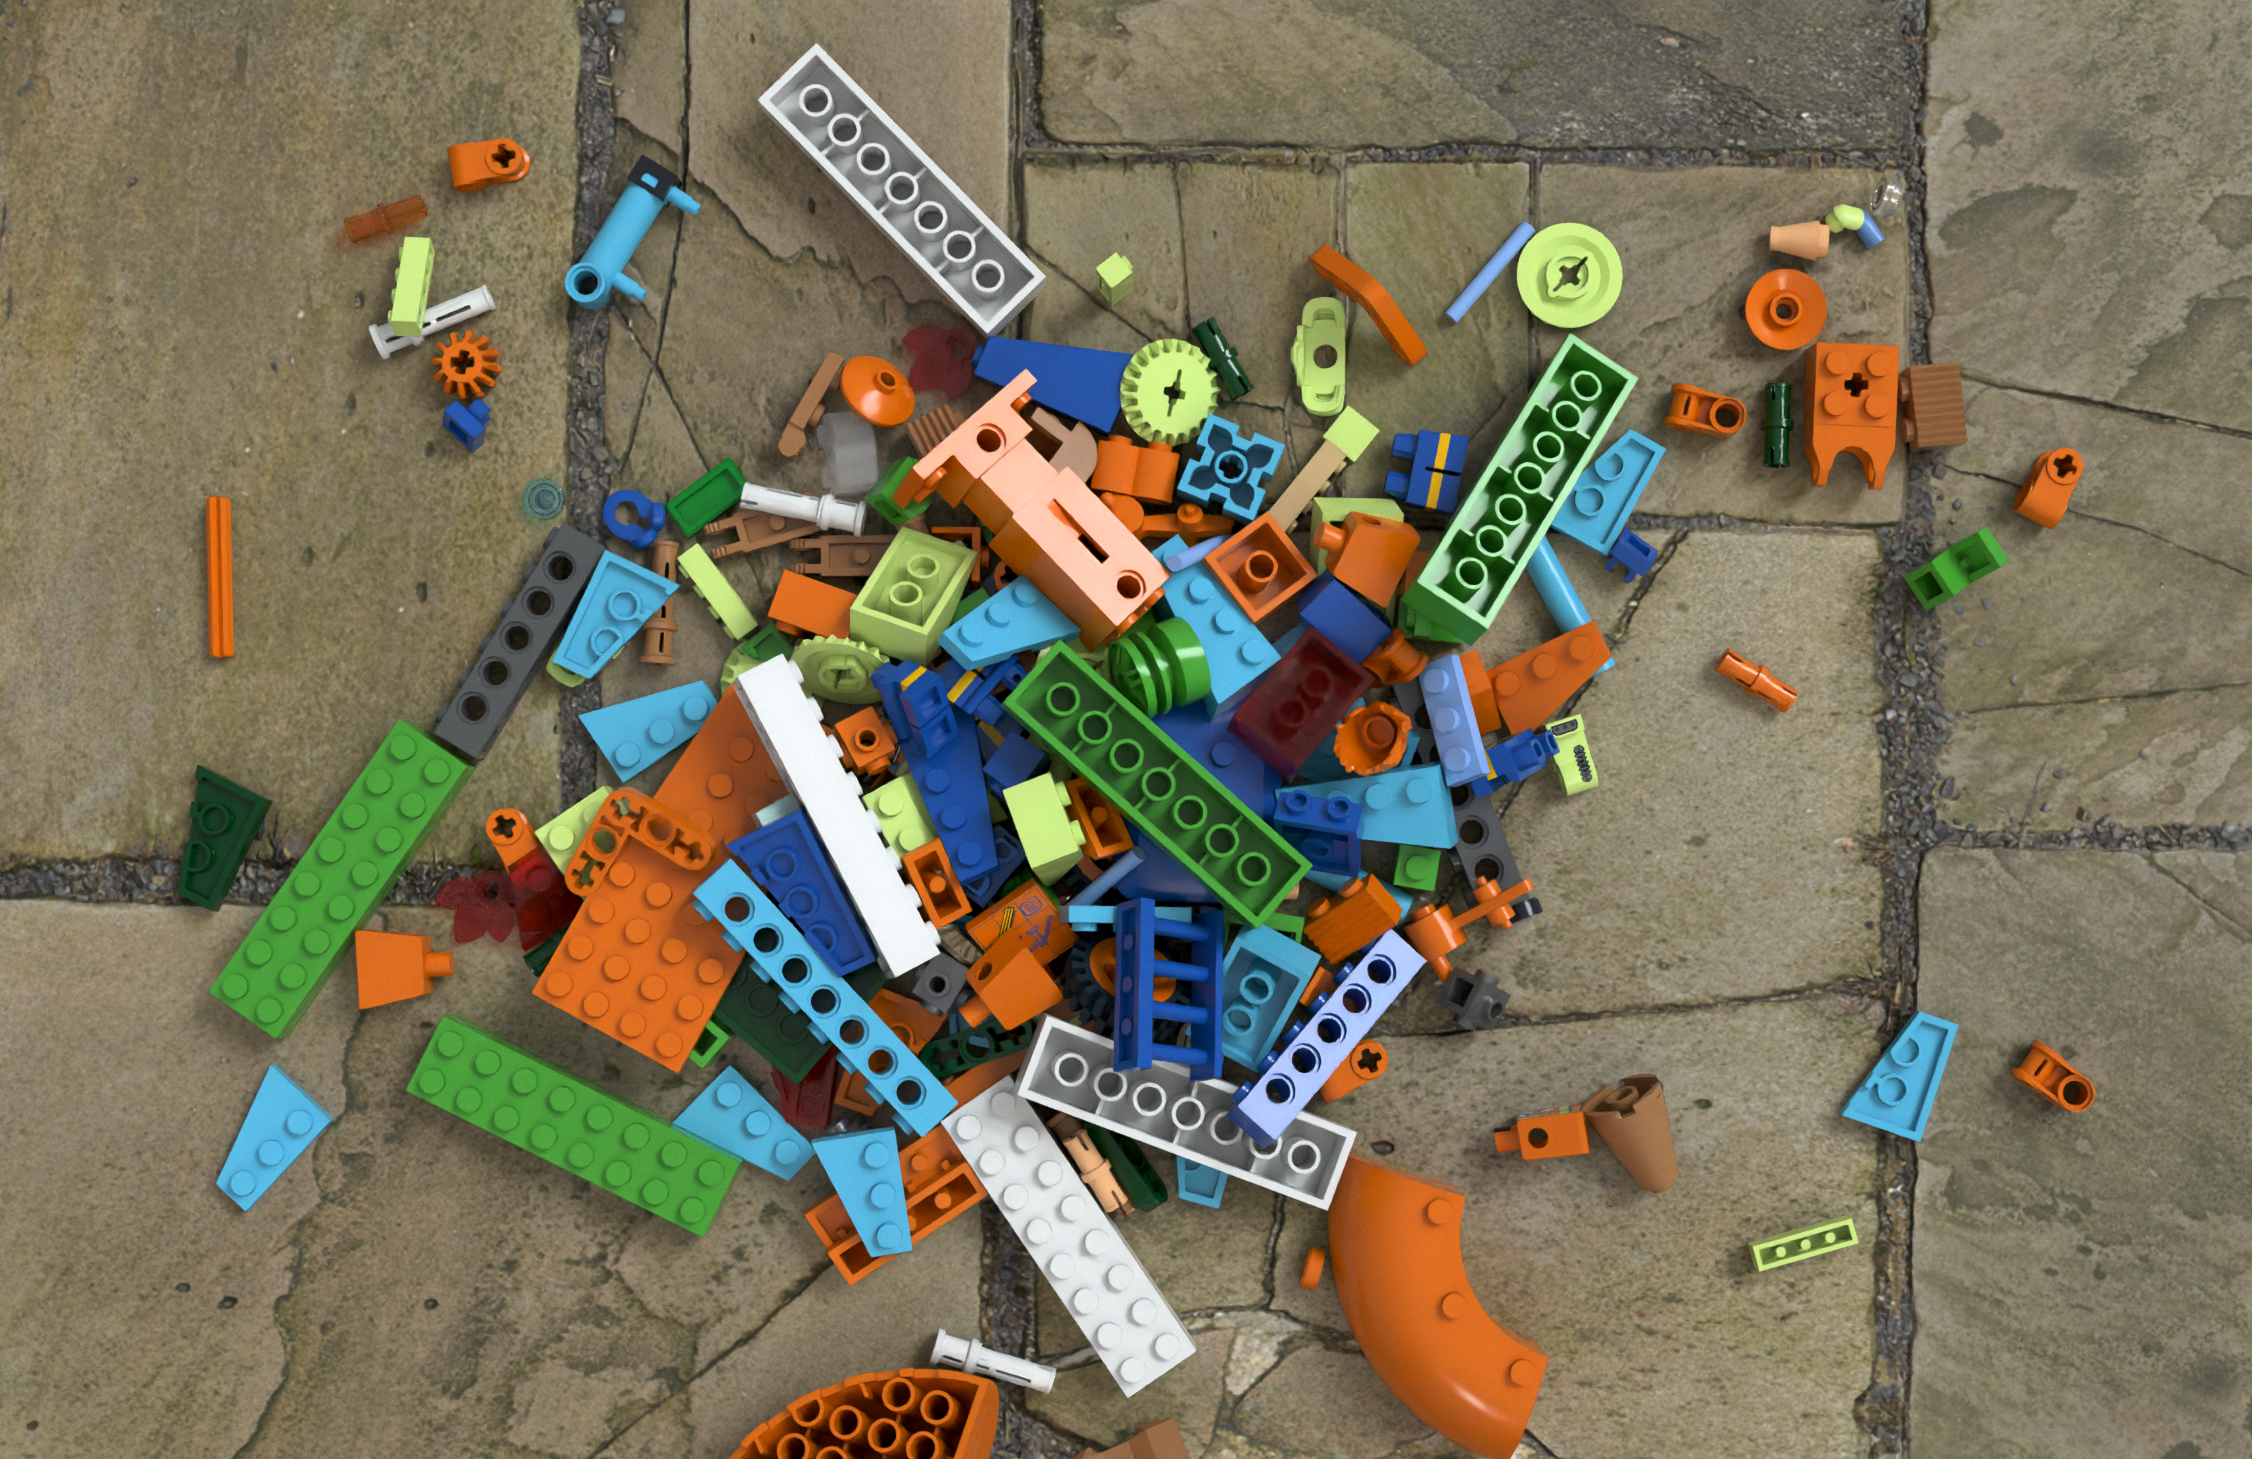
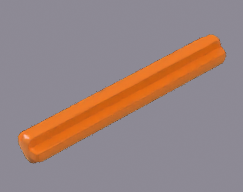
M213 496L206 499L209 654L214 658H228L234 655L231 501L223 496Z

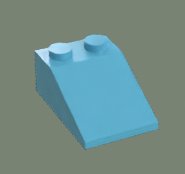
M1243 924L1223 961V1055L1256 1073L1259 1072L1256 1067L1269 1054L1309 982L1321 955L1264 924L1254 930H1250ZM1191 1023L1189 1024V1026H1188V1028H1187V1030H1186V1032H1185V1034H1187V1035L1190 1036V1037H1191Z

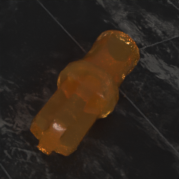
M416 195L386 206L383 203H379L377 209L345 218L344 224L349 238L355 244L385 232L389 235L394 234L395 228L426 218L428 216V209L423 198L420 195Z

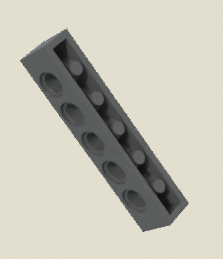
M563 522L560 529L554 527L546 537L543 548L546 549L539 563L533 562L527 568L521 580L525 584L517 598L512 596L504 605L500 613V618L503 619L502 623L495 633L491 631L486 635L478 649V652L482 654L474 668L469 666L463 672L457 683L460 691L452 703L447 701L442 706L436 716L435 722L439 725L434 733L474 758L485 759L577 610L604 551L609 550ZM562 559H569L573 566L571 575L565 580H558L554 574L555 565ZM546 593L551 600L550 609L543 615H537L533 610V601L538 595ZM525 628L529 634L528 645L522 650H515L511 643L512 635L516 630ZM503 663L508 671L507 678L502 684L494 685L490 679V671L496 664ZM476 698H481L486 705V712L479 720H473L468 711L470 703Z
M1417 676L1409 682H1401L1390 687L1392 695L1386 697L1388 705L1394 706L1410 717L1412 729L1409 731H1421L1420 740L1413 757H1417L1419 764L1431 763L1429 753L1431 748L1436 745L1432 727L1430 729L1420 728L1414 719L1415 711L1420 706H1426L1419 677ZM1470 782L1462 785L1466 794L1464 801L1458 806H1453L1459 842L1451 849L1446 850L1453 871L1455 873L1461 871L1467 886L1461 888L1468 909L1478 904L1472 891L1478 887L1475 882L1477 879L1475 866L1481 859H1489L1494 864L1495 875L1493 878H1495L1502 891L1522 881L1489 795L1477 798ZM1468 820L1476 822L1480 828V837L1473 844L1465 843L1459 834L1461 825ZM1525 893L1510 901L1509 904L1510 906L1529 899V896Z

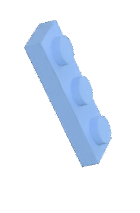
M1448 655L1428 663L1418 677L1447 786L1457 787L1491 774L1459 656Z

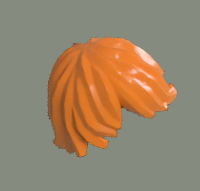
M1384 701L1372 702L1367 707H1355L1342 719V725H1336L1338 734L1333 745V752L1340 759V764L1345 766L1347 773L1354 771L1358 775L1367 777L1386 772L1396 767L1403 758L1409 738L1407 731L1412 729L1410 717Z

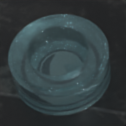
M539 478L526 486L522 501L524 508L530 515L540 520H550L557 517L563 511L566 497L563 489L556 482L547 478Z

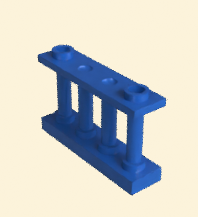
M1140 897L1117 904L1113 1072L1128 1074L1152 1069V1060L1190 1065V1082L1221 1078L1224 1060L1222 1052L1224 911L1214 910L1192 917V923L1157 918L1155 916V899ZM1154 934L1192 940V964L1155 959ZM1153 976L1191 981V1006L1154 1001ZM1153 1018L1191 1023L1190 1048L1153 1043Z

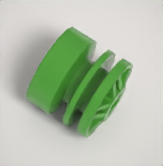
M1174 616L1150 625L1147 630V636L1142 631H1135L1130 633L1128 637H1119L1111 640L1108 645L1109 667L1117 691L1149 719H1153L1156 714L1163 715L1168 713L1172 707V702L1176 706L1184 707L1207 698L1210 693L1211 677L1204 650L1193 629L1181 617Z

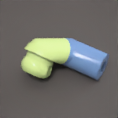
M1841 204L1833 208L1834 211L1828 213L1825 217V223L1830 225V230L1833 233H1838L1844 228L1854 230L1867 250L1885 239L1869 213L1864 209Z

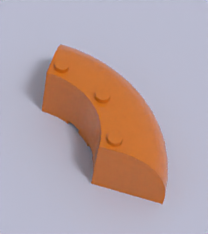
M1350 1152L1327 1211V1240L1333 1281L1341 1308L1356 1342L1371 1367L1389 1390L1417 1418L1443 1437L1474 1454L1487 1459H1510L1522 1438L1530 1418L1548 1362V1356L1535 1341L1516 1334L1491 1317L1481 1307L1466 1276L1460 1248L1461 1217L1466 1197L1453 1185Z
M899 1368V1370L860 1374L843 1379V1382L833 1384L822 1390L817 1389L786 1406L785 1410L775 1415L768 1422L764 1421L740 1442L741 1446L728 1459H989L998 1422V1388L990 1379L959 1371L942 1369Z

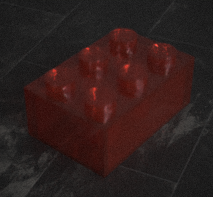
M1310 626L1237 710L1226 730L1291 782L1335 731L1336 725H1340L1342 719L1364 697L1374 682L1375 677L1314 627Z

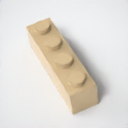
M1328 439L1269 510V513L1279 526L1289 535L1299 524L1296 519L1301 512L1306 515L1313 507V497L1317 493L1322 495L1331 483L1328 479L1331 475L1335 473L1338 476L1347 465L1344 462L1347 454Z

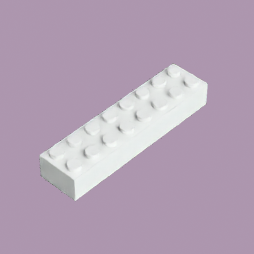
M817 43L758 99L763 112L987 340H989L990 336L995 337L1047 286L1046 276Z
M782 653L738 675L732 686L788 793H793L800 808L804 807L879 954L877 962L885 978H896L939 955L940 952L936 945L942 943L940 936L930 920L925 923L917 910L918 907L922 906L921 900L912 884L904 885L897 871L902 869V865L894 849L891 846L885 848L879 838L878 833L882 832L883 829L876 814L872 809L865 811L858 798L859 795L863 794L862 788L852 771L847 774L845 773L839 761V758L843 757V752L833 734L826 737L820 725V721L824 719L820 707L813 697L806 699L801 689V683L804 682V678L799 667L793 659L787 662Z
M1044 1012L1041 1013L1012 1089L1018 1096L1328 1211L1356 1137V1131L1342 1124L1301 1110L1278 1139L1263 1149L1226 1115L1235 1105L1230 1098L1240 1086L1219 1078L1201 1082H1190V1067L1178 1063L1152 1060V1069L1128 1074L1113 1072V1040H1110L1108 1036L1099 1035L1092 1030ZM1268 1097L1272 1102L1280 1103V1101Z
M1009 1073L954 1112L947 1114L941 1120V1123L1127 1398H1129L1196 1352V1343L1108 1213L1104 1212L1103 1206L1087 1183H1083L1079 1176V1170L1064 1152V1148L1051 1129L1045 1125V1120L1032 1101L1018 1096L1012 1090L1016 1078L1013 1073Z

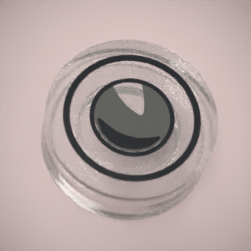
M1883 175L1880 178L1872 195L1870 204L1871 214L1888 218L1894 213L1902 193V182L1899 178L1889 175Z

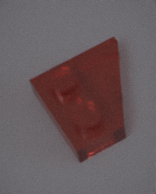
M540 844L508 866L519 939L525 952L550 936L557 928L560 929L571 922L584 902L581 896L574 894L568 889L565 883V876L543 844Z
M835 1045L828 1050L798 1086L772 1065V1079L775 1088L780 1092V1105L787 1123L822 1129L830 1124L840 1063L835 1058L840 1052Z

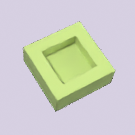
M1348 405L1324 434L1322 440L1326 441L1328 439L1347 454L1346 459L1354 464L1380 430Z

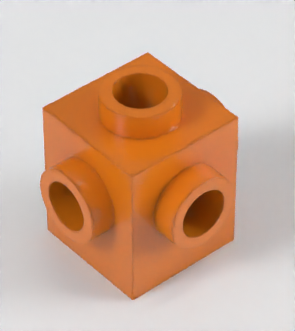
M872 705L836 723L834 726V735L843 752V757L839 759L845 769L852 767L857 777L865 772L869 776H873L891 765L889 760L894 758V744L898 743V739L887 720L881 723ZM863 743H868V744H870L871 746H868V747H867V746H863L862 744H863Z

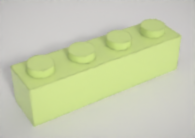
M405 237L403 247L399 248L400 268L395 270L397 286L396 289H392L393 309L388 312V324L393 327L395 336L421 337L435 256L431 238Z
M1114 253L1096 267L1097 288L1112 307L1132 292L1133 271L1131 270L1133 266L1124 255L1120 258L1117 253Z
M695 544L677 558L681 563L678 566L679 570L686 579L689 577L693 579L696 583L693 586L694 590L701 599L704 597L708 599L711 604L708 609L716 619L722 618L726 624L723 629L732 640L736 638L741 642L761 627L700 544Z
M1844 1215L1747 1244L1754 1268L1760 1272L1858 1244L1859 1242L1852 1218Z

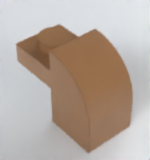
M1038 407L1026 421L1033 429L1026 440L1037 452L1048 459V463L1058 474L1068 466L1085 484L1096 467L1098 457L1097 446L1092 434L1080 421L1070 431L1061 424L1058 418Z

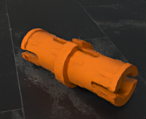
M1730 648L1724 651L1714 668L1716 672L1742 686L1744 693L1749 696L1755 694L1783 713L1790 709L1797 698L1798 690L1769 674L1767 667L1763 665L1757 666L1749 662Z

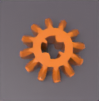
M471 330L465 331L462 341L455 332L450 333L449 340L451 346L447 347L441 342L436 345V348L443 353V357L431 358L433 366L442 368L433 375V379L438 383L445 382L443 391L448 395H452L457 391L458 397L461 400L467 401L471 390L476 397H484L482 385L485 383L489 387L495 388L497 383L489 376L491 373L498 374L502 372V366L492 363V361L500 356L499 350L496 348L488 349L490 339L482 335L476 340L475 333ZM469 358L474 362V366L466 368L465 372L459 369L460 363H467Z

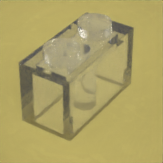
M854 411L822 414L823 425L816 426L818 448L819 450H826L827 466H821L820 468L823 491L830 490V494L834 495L836 500L866 497L881 477L876 425L867 422Z

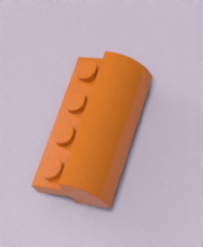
M941 1121L923 1138L918 1135L898 1148L912 1245L989 1195ZM836 1190L804 1210L805 1218L826 1246L827 1254L850 1286L900 1254L871 1257Z

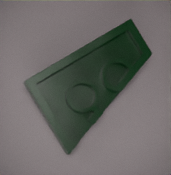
M197 765L195 779L199 780L195 802H191L189 817H193L189 842L184 846L177 893L211 911L219 912L273 801L205 766Z

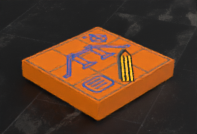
M1031 878L965 924L967 932L984 952L1012 927L1042 967L1072 947L1079 937L1076 931H1072L1070 923H1059V909L1034 878Z

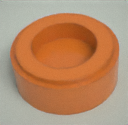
M1314 1247L1308 1248L1300 1273V1287L1312 1291L1316 1290L1325 1260L1326 1252L1324 1250Z

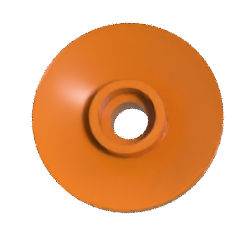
M1778 269L1762 276L1751 287L1745 302V318L1750 331L1761 343L1776 350H1795L1809 344L1821 332L1827 317V302L1821 287L1809 275L1794 269ZM1782 305L1788 308L1789 317L1787 319H1781L1777 316V306Z
M858 356L850 360L843 368L840 375L842 394L851 409L861 418L880 427H896L905 423L912 415L915 407L914 392L906 377L894 365L878 357Z

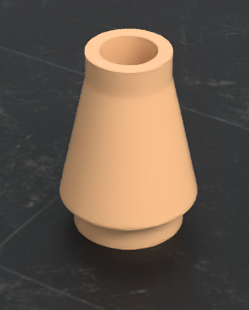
M1820 220L1780 227L1771 226L1769 251H1779L1816 261L1817 257L1827 258L1830 225L1820 224Z

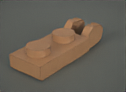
M832 351L831 353L828 352L781 434L782 438L779 439L777 445L779 446L780 454L784 458H789L790 460L802 454L801 450H804L808 444L805 436L807 427L809 425L814 428L817 427L827 409V406L821 403L829 389L836 393L840 387V375L845 360Z
M811 491L801 494L814 497ZM751 509L733 513V517L703 526L706 536L721 535L736 528L740 539L739 542L721 545L711 550L712 560L724 559L740 553L746 555L787 543L792 539H801L824 532L820 530V527L816 526L815 522Z
M821 535V539H792L789 541V549L796 552L821 550V564L795 563L789 566V571L803 576L821 575L822 578L870 577L896 535H862L861 538L854 535Z

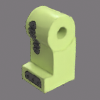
M1581 714L1541 725V732L1551 730L1559 746L1560 752L1551 756L1550 759L1565 796L1568 797L1598 787V776L1584 734L1585 727Z

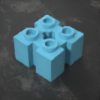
M1209 413L1196 443V452L1203 455L1200 462L1189 459L1177 487V496L1204 508L1208 507L1210 500L1219 502L1224 505L1222 509L1223 516H1229L1233 520L1248 526L1256 519L1265 498L1266 490L1258 487L1260 481L1263 479L1270 483L1272 482L1284 454L1285 445L1256 432L1251 441L1238 436L1239 425ZM1230 462L1238 465L1237 472L1241 475L1237 478L1233 476V479L1225 478L1224 472L1220 469L1223 465L1228 468Z

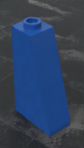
M990 336L986 346L978 345L970 366L976 368L974 376L977 381L1000 391L1027 369L1037 380L1028 393L1032 397V400L1029 402L1030 404L1077 424L1080 421L1087 429L1108 437V435H1111L1122 410L1120 402L1121 380L1125 368L1134 354Z

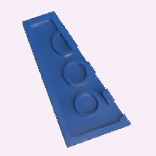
M957 709L953 711L959 734L931 758L918 751L914 736L906 739H897L962 887L1000 870L988 803L986 781L982 770V757L975 715L969 718Z
M804 807L742 835L726 845L735 856L739 855L752 870L750 874L761 886L764 884L779 902V908L788 918L792 917L805 932L804 937L838 977L878 959L879 954Z

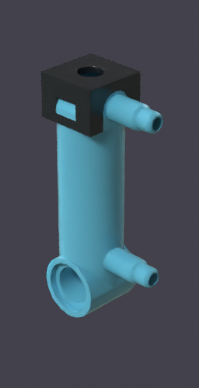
M643 154L628 175L627 179L630 183L580 262L573 265L565 277V288L568 294L581 307L586 309L603 307L610 300L612 287L629 297L642 301L646 297L647 291L639 286L636 281L621 272L663 206L668 208L670 203L683 211H688L692 215H697L701 209V204L680 190L683 184L677 175ZM588 277L597 278L598 286L593 293L589 295L580 294V284L584 279Z

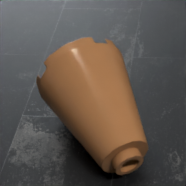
M1645 1073L1623 1078L1625 1083L1623 1087L1612 1090L1609 1084L1591 1095L1583 1105L1587 1121L1642 1190L1658 1194L1672 1188L1675 1184L1674 1180L1679 1176V1169L1663 1086L1657 1076Z

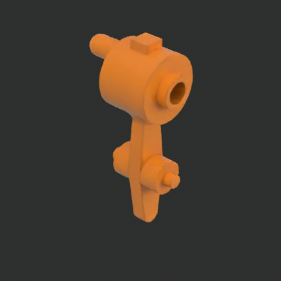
M1106 492L1099 498L1140 542L1142 538L1147 536L1173 538L1178 534L1190 548L1198 544L1199 538L1228 535L1233 531L1234 520L1231 517L1203 514L1202 509L1192 503L1181 505L1177 513L1144 516L1142 506L1130 496Z
M1484 875L1477 878L1475 882L1478 887L1472 892L1478 904L1458 915H1454L1448 903L1435 908L1431 902L1410 914L1414 921L1403 928L1409 938L1405 942L1426 960L1424 964L1431 963L1440 980L1446 984L1453 968L1445 954L1468 940L1462 927L1484 915L1487 916L1492 927L1501 925L1503 930H1506L1513 926L1510 918L1516 914L1509 902L1535 888L1529 877L1503 891L1500 889L1495 878L1489 881L1486 880Z

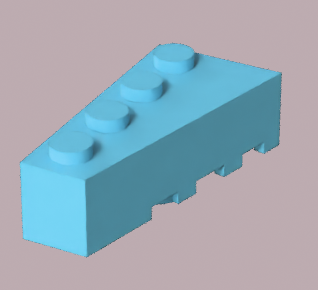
M1177 534L1151 553L1172 575L1161 586L1166 593L1154 605L1162 621L1174 616L1181 617L1190 625L1198 637L1210 670V693L1203 700L1206 704L1205 709L1212 722L1272 678L1277 671L1282 657L1201 561L1177 572L1169 570L1167 559L1189 548Z
M1441 761L1391 768L1386 772L1367 777L1356 773L1287 783L1282 788L1275 790L1277 803L1281 791L1290 793L1294 790H1303L1313 797L1325 799L1345 797L1353 803L1362 804L1364 829L1361 839L1448 849H1451L1459 842L1450 786H1447Z

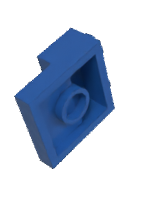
M1294 790L1290 793L1281 791L1273 818L1274 831L1313 865L1310 870L1357 878L1361 867V837L1364 829L1363 805L1353 803L1345 797L1325 799L1313 797L1303 790Z

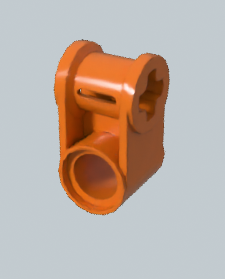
M508 138L460 143L447 148L455 191H474L491 185L519 181L529 173L531 168L529 154L522 147L518 146L516 142ZM510 152L515 158L509 160V167L506 168L501 162L508 159L507 153Z
M1674 383L1671 387V392L1674 393L1669 415L1663 418L1662 424L1678 431L1698 433L1717 439H1727L1732 437L1744 425L1746 410L1744 405L1733 397L1708 392L1693 385ZM1686 401H1687V406H1686L1685 414L1683 415L1684 407H1685V404H1686ZM1727 409L1731 411L1735 418L1734 426L1730 428L1720 426L1715 418L1716 410Z
M2060 448L2040 455L2027 482L2016 497L2013 511L2050 530L2053 529L2065 513L2069 498L2082 475L2084 466L2080 454L2074 449ZM2061 460L2060 467L2064 470V474L2057 475L2058 468L2053 465L2054 461Z
M1400 628L1392 629L1393 632L1359 666L1354 663L1351 671L1355 678L1366 686L1381 688L1386 685L1399 682L1406 683L1413 680L1423 671L1428 663L1429 656L1423 650L1417 651L1405 640V633Z
M515 808L499 809L488 817L486 821L487 835L499 853L508 874L519 888L556 867L555 862L521 811ZM502 817L505 820H515L516 825L511 829L514 834L513 836L509 833L500 834L498 829L503 825Z
M1371 1039L1359 1041L1319 1088L1318 1092L1323 1102L1329 1103L1357 1089V1087L1382 1075L1388 1065V1057L1384 1047L1379 1042ZM1369 1049L1372 1054L1379 1052L1380 1057L1375 1059L1377 1065L1375 1068L1369 1069L1366 1064L1359 1066L1357 1062L1363 1058L1361 1051Z
M2034 1040L2031 1043L2032 1050L2019 1068L2013 1067L2009 1072L2027 1088L2040 1094L2054 1106L2063 1110L2073 1112L2086 1110L2095 1099V1089L2089 1079L2067 1064L2059 1054L2038 1040ZM2073 1081L2078 1086L2079 1095L2074 1102L2067 1103L2063 1096V1089L2067 1083Z

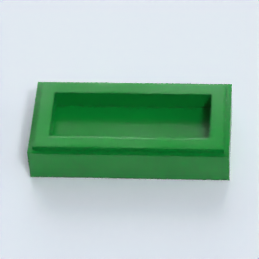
M728 457L663 506L690 540L704 529L703 526L711 524L742 501L743 487L745 482L748 481Z

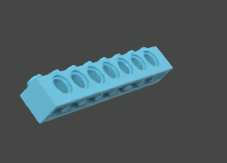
M727 858L691 891L697 898L692 903V906L708 923L713 918H716L726 930L721 934L722 938L737 953L744 948L755 961L749 965L751 969L766 984L773 979L783 989V992L778 995L781 1001L794 1014L801 1009L812 1020L806 1027L823 1045L830 1040L840 1050L835 1058L851 1075L858 1070L869 1081L863 1088L879 1105L885 1100L888 1101L897 1111L891 1118L907 1135L915 1130L923 1138L959 1103L842 977H838L807 939L731 858ZM733 897H742L747 902L748 911L741 920H730L725 914V905ZM765 927L773 929L776 934L774 947L768 951L758 950L753 941L755 933ZM792 958L801 959L805 966L803 976L797 981H787L782 974L783 965ZM819 989H828L833 995L831 1007L823 1012L815 1011L811 1005L812 995ZM850 1019L858 1020L861 1025L860 1036L852 1042L843 1041L840 1037L841 1025ZM876 1050H885L889 1055L888 1066L880 1072L871 1071L868 1066L870 1055ZM906 1080L915 1081L917 1094L914 1099L908 1102L899 1101L896 1092L900 1083Z

